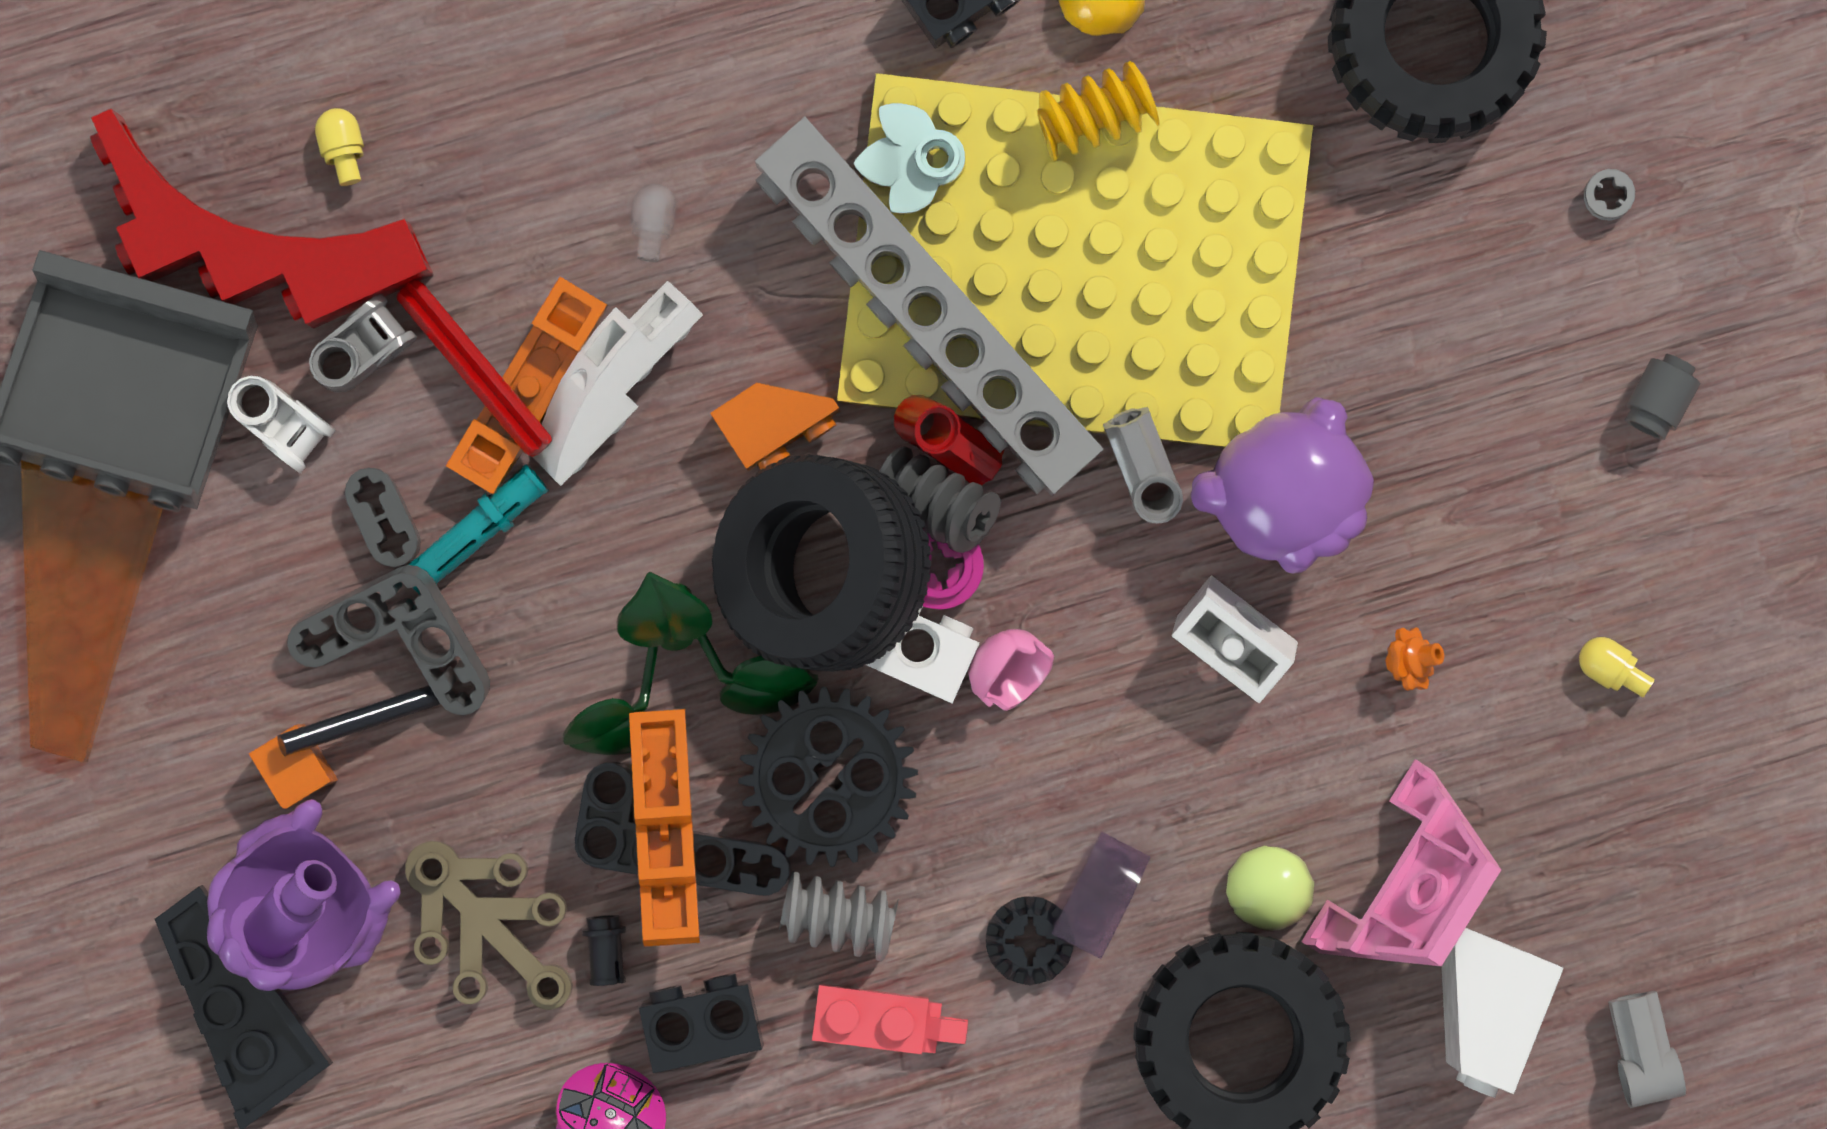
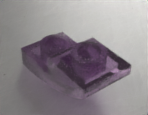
M1101 831L1076 878V884L1051 933L1101 959L1151 857Z

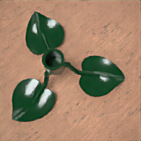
M648 572L636 594L622 608L616 621L617 632L624 641L636 646L648 647L639 698L632 706L628 702L617 698L599 701L581 711L567 726L563 733V742L574 749L594 754L619 755L630 753L629 713L644 712L648 708L659 646L666 650L678 651L687 648L692 644L693 639H697L720 682L727 684L719 693L720 702L730 710L743 714L761 715L780 711L778 706L780 700L785 701L789 706L794 705L798 702L799 691L804 690L808 694L817 685L819 680L818 674H812L808 669L775 664L764 659L762 656L743 661L734 669L733 673L727 671L706 635L713 622L708 606L694 596L689 587L673 583L652 572Z

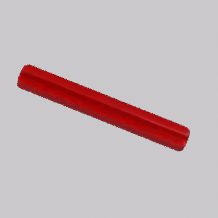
M416 279L406 284L396 296L397 301L522 451L531 457L540 454L551 443V435L428 288Z

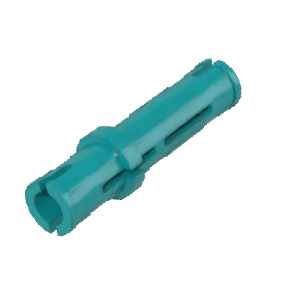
M525 464L512 478L499 487L494 495L484 493L478 498L479 505L408 565L418 566L426 570L437 585V583L466 561L498 532L502 530L506 533L514 526L512 520L543 494H546L549 489L528 464ZM416 586L412 587L418 594H420V590Z

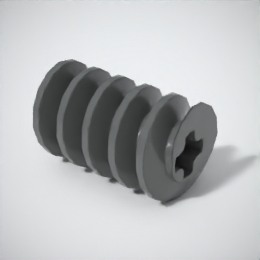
M903 446L893 451L880 469V472L894 479L899 484V487H902L908 493V497L912 498L915 508H918L921 513V520H924L925 533L929 534L937 542L947 543L949 548L956 552L964 553L972 550L988 535L996 522L1001 506V499L997 493L990 491L983 495V488L978 483L972 482L966 485L964 476L958 473L948 476L945 466L938 463L931 466L929 458L921 454L913 457L912 449Z

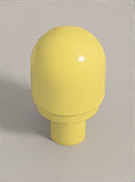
M341 108L329 109L321 114L315 125V134L321 157L325 159L327 165H335L340 186L356 184L361 181L356 160L363 156L362 149L364 148L358 122L347 110Z
M1593 638L1586 642L1580 651L1579 663L1582 671L1589 678L1607 689L1611 687L1618 691L1623 685L1643 698L1655 680L1634 667L1638 659L1632 656L1630 650L1610 638Z

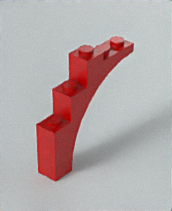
M109 109L91 117L97 133L90 136L95 152L104 166L112 164L120 182L113 186L117 201L126 216L134 213L136 219L116 227L122 242L116 244L115 249L128 275L136 273L138 278L153 282L203 259L206 265L199 267L198 271L211 298L220 295L223 302L233 305L283 282H287L289 287L282 290L281 293L292 318L295 321L303 318L305 324L313 329L360 308L377 295L383 294L385 297L401 290L412 280L421 281L434 275L412 225L405 219L363 233L325 238L278 236L239 226L199 207L171 186L143 154L120 114L113 109Z

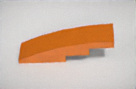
M685 709L629 713L643 945L648 947L700 943Z

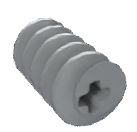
M793 871L789 879L779 930L782 925H786L789 942L796 943L806 929L809 932L810 945L815 948L820 945L826 934H830L832 951L840 952L847 939H852L854 956L861 957L869 943L874 944L876 961L882 962L888 953L899 899L893 908H889L886 891L879 890L871 904L867 903L865 887L860 885L856 887L851 897L846 899L843 882L837 880L829 893L823 894L821 877L814 876L806 890L801 888L799 873Z

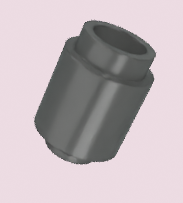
M1666 354L1663 361L1651 358L1626 405L1630 411L1625 421L1654 438L1665 440L1670 430L1676 431L1701 384L1692 376L1696 368L1671 354Z

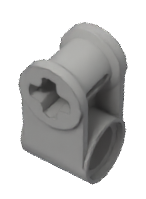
M383 294L377 295L363 304L347 318L344 324L319 342L312 350L309 358L310 371L314 378L327 390L340 393L355 388L377 369L387 365L401 355L417 339L413 331L405 332L385 307L388 300ZM374 322L378 323L387 334V340H384L372 324ZM334 352L347 353L351 358L349 372L340 379L327 378L323 373L324 360Z

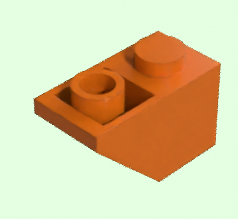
M755 383L710 414L749 472L756 466L761 470L762 468L765 469L769 464L788 458L790 454L785 447L802 436H805L807 441L811 443L836 426L832 417L840 412V408L833 398Z

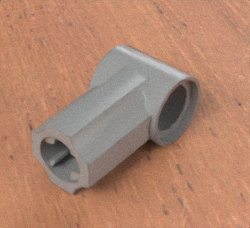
M1148 407L1131 408L1114 415L1111 420L1103 424V427L1127 485L1135 510L1147 522L1156 524L1168 522L1176 517L1181 510L1183 495ZM1160 482L1169 486L1165 496L1159 500L1147 501L1142 498V492L1152 483Z
M1657 992L1634 993L1608 1001L1621 1059L1618 1060V1073L1628 1106L1635 1108L1685 1096L1686 1086L1682 1067L1673 1047L1670 1048Z

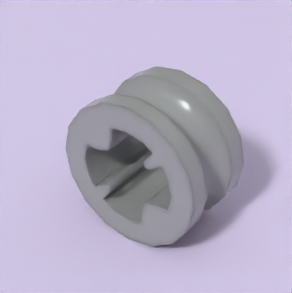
M1617 169L1599 171L1588 181L1584 189L1586 208L1593 216L1601 220L1612 221L1621 218L1628 212L1635 200L1633 181L1627 174ZM1611 180L1614 189H1623L1624 201L1618 199L1615 203L1619 208L1610 210L1607 209L1605 201L1595 200L1594 190L1600 191L1603 188L1600 182Z

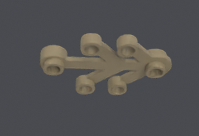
M439 841L422 843L411 851L406 860L405 874L410 886L421 894V935L414 944V953L419 961L427 965L437 964L445 959L449 952L448 939L442 934L444 897L460 912V974L453 983V993L458 1001L464 1004H475L483 999L487 993L488 982L482 974L483 937L528 982L527 994L534 1005L541 1009L552 1010L559 1008L569 999L573 989V982L567 970L556 964L543 965L500 921L536 920L543 926H554L564 919L567 912V905L563 897L554 892L544 893L537 898L476 897L461 881L496 879L503 886H516L522 883L528 874V864L521 855L507 853L499 858H459L452 847ZM430 858L438 860L443 869L441 876L435 880L427 878L423 873V864ZM507 859L517 861L521 867L520 876L516 880H508L501 873V865ZM553 899L558 903L560 912L557 918L549 920L540 914L539 907L543 900ZM427 937H434L441 943L442 949L438 957H428L422 951V943ZM465 977H474L480 983V992L476 997H467L462 993L460 986ZM550 977L556 980L559 985V991L555 997L546 998L539 992V982L541 979Z

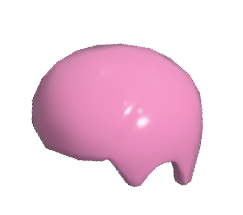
M1009 629L987 638L975 652L968 669L972 692L988 707H991L994 703L1006 711L1013 709L1026 700L1044 682L1052 669L1054 654L1028 631Z

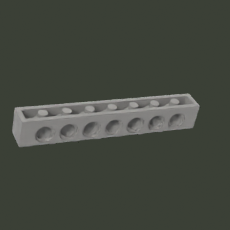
M805 116L755 160L757 169L762 173L755 181L776 205L785 199L799 214L792 221L797 229L813 246L821 240L836 255L829 262L833 269L850 287L854 286L858 281L873 297L866 304L888 329L894 323H897L910 338L903 345L924 370L933 364L947 379L941 386L942 390L962 412L968 406H971L985 421L978 427V430L999 453L1006 447L1011 450L1022 463L1015 471L1036 494L1045 488L1053 496L1104 450ZM808 174H820L828 180L830 188L824 198L818 201H808L800 196L798 184ZM849 214L861 217L867 225L865 235L859 241L853 243L840 240L834 231L837 221ZM882 256H894L904 266L902 277L893 284L880 283L872 275L871 270L874 262ZM930 297L938 302L941 308V315L934 324L922 326L916 324L910 318L908 310L915 299ZM967 338L976 345L978 358L972 365L957 367L947 359L946 348L954 339ZM995 379L1008 381L1015 390L1014 402L1004 409H995L989 406L983 397V389L988 382ZM1032 420L1046 423L1052 432L1051 444L1040 451L1027 448L1021 440V428Z

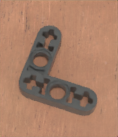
M406 565L399 567L305 614L297 621L288 635L287 646L291 656L298 663L306 667L315 668L323 666L397 629L439 703L447 711L457 715L471 714L480 708L490 691V679L482 662L435 581L426 570L418 566ZM401 582L407 588L416 586L420 590V594L415 599V604L410 598H404L394 603L390 610H388L386 600L396 595L402 587ZM356 603L365 604L370 607L376 617L375 626L366 630L353 626L347 615L348 607ZM333 623L335 624L337 632L327 638L321 649L316 644L310 646L305 644L303 639L307 636L309 630L313 635H318L328 630ZM430 627L443 630L449 637L450 649L443 653H433L428 650L423 644L422 632ZM456 656L460 657L461 660H459L453 670L450 665L443 672L439 670V667L446 666ZM456 675L462 683L472 681L475 685L470 698L465 692L455 694L452 690L453 685L457 681Z

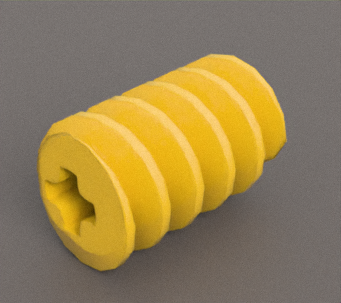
M1131 61L1123 65L1122 81L1110 68L1105 69L1102 72V88L1088 75L1081 79V95H1078L1069 83H1064L1060 86V102H1057L1047 90L1039 93V109L1036 110L1048 151L1054 162L1058 161V143L1063 142L1071 153L1075 155L1079 153V136L1084 135L1093 147L1096 148L1100 146V129L1106 128L1116 141L1121 139V122L1127 121L1136 134L1142 132L1143 114L1147 113L1157 126L1160 124L1149 85L1144 75Z

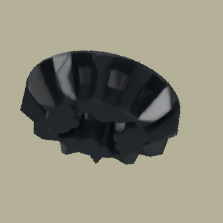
M1024 896L1007 902L996 911L987 928L986 948L991 963L1005 978L1016 983L1030 986L1054 979L1068 965L1073 952L1074 934L1069 919L1057 905L1044 898ZM1028 917H1033V926H1035L1037 935L1046 936V939H1054V943H1046L1045 946L1036 948L1035 956H1032V965H1027V956H1025L1023 947L1014 946V943H1005L1006 939H1014L1015 936L1024 934L1025 926L1028 925Z

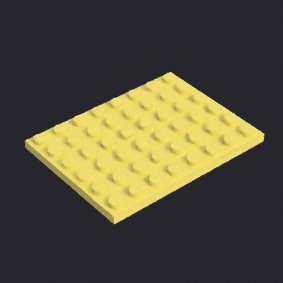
M876 73L867 147L879 139L886 138L879 118L880 106L902 103L924 110L932 120L935 129L945 130L955 135L962 143L965 151V164L961 174L951 183L939 186L928 206L913 213L892 214L1088 432L1106 434L1103 424L1111 420L1114 415L1131 408L1148 407L1161 441L1225 448L1236 435L1252 428L1265 417L1280 413L1313 125L1156 107L1159 116V126L1146 113L1142 115V132L1136 134L1127 121L1121 122V139L1116 141L1106 128L1100 129L1099 147L1094 148L1084 135L1079 136V153L1075 155L1071 153L1063 142L1058 143V161L1054 162L1048 151L1037 116L1039 92ZM1051 94L1057 102H1060V95ZM933 149L927 155V162L934 168H941L947 164L948 155L942 149ZM864 177L863 182L890 210L889 193L891 187L877 185ZM861 217L858 220L856 242L865 235L867 225ZM882 256L874 262L871 272L878 282L893 284L902 277L904 266L894 256ZM858 281L854 286L850 287L837 402L897 409L904 399L912 395H924L951 408L959 417L982 419L971 406H968L962 412L941 388L947 379L933 364L924 370L903 346L910 338L897 323H894L888 329L866 305L873 297ZM920 297L911 303L908 312L910 318L916 324L929 326L939 319L941 308L936 300L930 297ZM957 338L948 344L946 356L954 366L968 367L977 360L978 349L971 340ZM995 379L986 384L983 389V397L989 406L995 409H1004L1014 402L1015 390L1008 381ZM1032 420L1026 423V425L1049 427L1046 423L1039 420Z

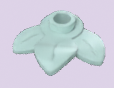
M902 103L886 104L879 108V118L886 138L879 139L868 146L856 158L854 165L860 174L870 182L884 187H891L889 206L892 213L917 212L931 203L939 186L951 183L961 174L965 164V151L962 143L955 135L945 130H936L932 120L924 110ZM933 149L944 150L948 155L947 164L941 168L930 166L927 162L928 153Z

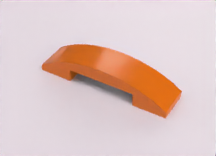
M562 277L558 278L531 323L533 327L502 377L540 423H542L547 408L561 379L577 353L580 352L583 345L597 328L608 307L604 302ZM484 406L477 420L473 419L447 462L446 467L494 495L523 451L487 407Z

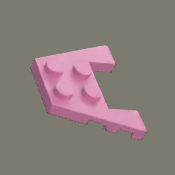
M1415 759L1389 802L1419 819L1422 823L1362 919H1358L1331 901H1326L1301 941L1320 954L1442 966L1501 872V868L1435 772Z

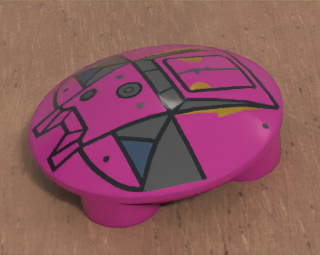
M599 1063L577 1071L565 1082L557 1099L556 1129H665L666 1110L659 1091L640 1072L624 1065Z

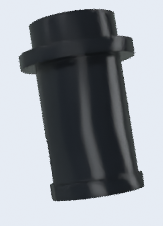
M619 915L586 918L587 928L582 930V936L588 937L590 985L607 986L625 983L621 934L626 932V926L620 925Z

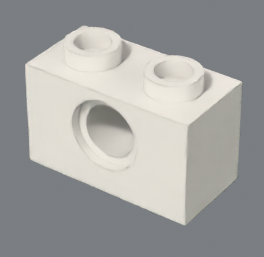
M1212 575L1177 615L1171 635L1258 703L1265 698L1293 665L1298 645L1294 638Z
M918 615L909 631L920 629L930 634L934 642V650L928 659L922 662L910 661L902 653L901 642H897L896 647L891 651H886L883 657L876 659L873 663L865 664L953 704L979 646V642L970 639L974 628L943 615L940 624H937Z

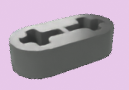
M375 468L360 469L351 475L346 483L345 497L370 553L376 561L384 566L399 568L410 564L420 552L421 540L396 483L389 474ZM367 478L374 484L383 483L385 485L386 491L379 495V501L385 511L381 515L377 516L371 503H360L358 501L357 495L364 491L362 481ZM389 520L396 533H407L409 541L402 545L404 555L399 558L393 552L383 553L380 545L387 541V535L381 524L384 521Z

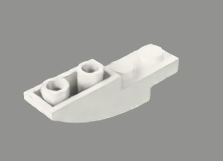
M669 281L630 319L615 307L595 329L561 379L542 422V426L551 435L552 441L546 449L533 457L560 486L572 474L580 471L586 465L589 457L612 434L618 432L625 425L627 418L638 408L626 393L636 383L645 379L658 360L675 343L683 340L689 334L692 326L703 316L695 305Z

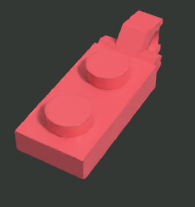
M819 984L812 1041L922 1055V1052L936 1053L937 1041L966 1044L968 1020L940 1016L942 1003L931 1002L927 997Z

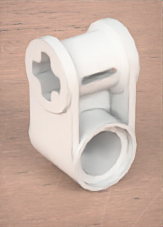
M258 376L241 378L232 385L228 393L227 404L233 417L263 441L262 443L271 452L299 473H302L306 468L303 461L324 436L331 437L336 431L299 400L295 401L275 383ZM261 386L268 393L270 399L269 406L261 416L250 417L243 409L242 398L250 388ZM306 427L305 431L301 434V436L297 439V441L292 445V443L294 442V440L299 436V434H300V433L303 431V429Z

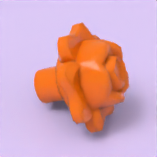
M1415 627L1410 630L1398 628L1395 633V641L1391 642L1387 648L1388 654L1385 659L1387 670L1393 674L1395 680L1402 681L1405 690L1410 691L1415 688L1424 690L1429 686L1428 677L1434 674L1433 666L1443 663L1444 651L1440 644H1430L1428 640H1423L1419 628Z

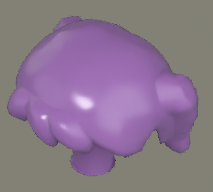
M1315 397L1310 402H1307L1299 412L1272 414L1257 422L1247 431L1236 435L1222 450L1214 469L1200 473L1194 478L1191 499L1197 510L1213 514L1218 518L1224 530L1243 553L1262 560H1277L1284 571L1294 574L1307 570L1318 557H1330L1342 553L1348 548L1351 539L1363 532L1367 522L1365 505L1371 498L1374 480L1362 454L1346 433L1345 422L1348 416L1345 408L1339 402Z
M307 800L289 814L268 819L257 828L242 835L237 843L236 857L219 870L209 887L207 898L209 916L207 927L208 945L220 957L228 971L247 978L259 990L305 989L325 981L342 968L358 966L368 962L377 944L381 941L391 907L398 900L401 893L399 884L392 880L384 881L371 888L361 870L330 839L315 830L322 817L321 804L316 800Z

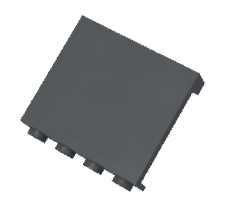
M39 250L32 269L37 283L0 387V463L9 466H19L20 461L23 460L40 465L42 473L58 480L70 482L73 481L74 475L95 481L94 487L108 494L125 497L129 490L149 496L147 501L150 504L168 511L179 512L181 506L197 510L230 412L227 404L228 393L232 385L241 379L258 328L253 310Z

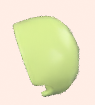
M1268 846L1258 847L1242 853L1229 870L1226 894L1230 906L1233 907L1234 913L1240 919L1257 928L1269 931L1284 929L1300 922L1312 905L1314 881L1305 862L1299 856L1286 849Z

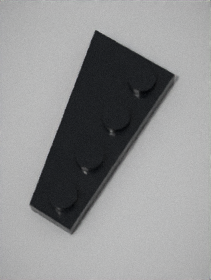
M201 885L154 920L180 984L184 986L195 1012L193 1016L201 1035L204 1034L215 1061V1070L222 1087H225L239 1129H245L333 1064V1062L280 989L263 991L255 988L247 978L228 971L220 957L210 949L207 941V927L209 923L207 908L208 891Z

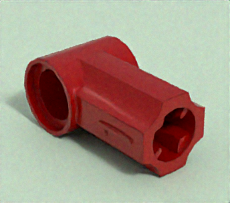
M912 395L898 405L894 414V427L896 433L904 441L918 447L953 473L964 476L965 481L969 484L974 482L982 486L986 482L993 480L1003 465L1002 456L1005 450L999 453L981 432L958 417L951 408L929 397ZM933 413L934 422L931 429L926 434L921 435L920 427L923 420Z

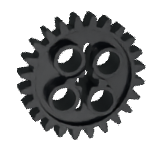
M821 687L819 701L816 703H811L804 690L799 691V708L793 710L789 704L780 700L778 706L782 715L781 719L776 721L765 714L760 717L768 733L765 736L749 733L747 738L759 749L757 754L740 756L742 762L753 766L754 769L753 774L739 778L738 783L745 786H754L755 794L747 797L742 801V804L748 807L759 805L762 812L751 824L753 827H757L769 822L773 829L768 835L766 842L770 845L783 836L788 840L785 851L786 857L789 858L801 846L806 848V862L808 865H812L818 851L826 852L830 867H835L838 851L842 850L846 851L853 863L858 862V845L864 843L869 850L877 853L879 848L875 835L878 832L892 839L896 836L893 827L888 822L890 818L895 817L907 820L909 814L898 803L900 799L916 798V792L903 786V779L918 775V769L902 766V759L912 754L914 748L911 746L897 747L895 740L901 736L905 729L903 726L887 730L883 726L890 713L888 709L879 712L874 717L868 713L871 705L870 696H866L856 707L850 705L851 694L850 689L847 688L842 692L838 702H831L827 687ZM830 721L841 729L843 736L842 744L836 751L822 753L812 745L811 731L819 722ZM854 739H862L863 747L839 772L838 778L843 783L842 786L836 790L829 785L802 814H796L793 807L819 778L818 773L814 770L818 763L826 767L832 765ZM861 759H873L883 768V781L877 788L862 790L853 782L851 776L852 768ZM782 763H795L804 771L805 783L799 792L786 794L776 787L773 779L774 772ZM836 800L845 808L846 822L838 830L826 831L816 823L814 817L815 809L822 801Z

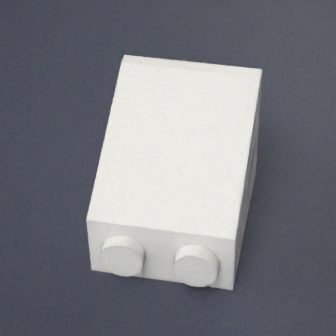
M1468 928L1464 929L1442 965L1446 1063L1459 1071L1456 1080L1464 1083L1463 1085L1493 1098L1496 1097L1498 1089L1514 1094L1562 974L1563 967Z

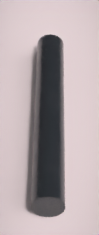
M428 685L277 736L278 745L282 754L288 756L438 706L440 703Z

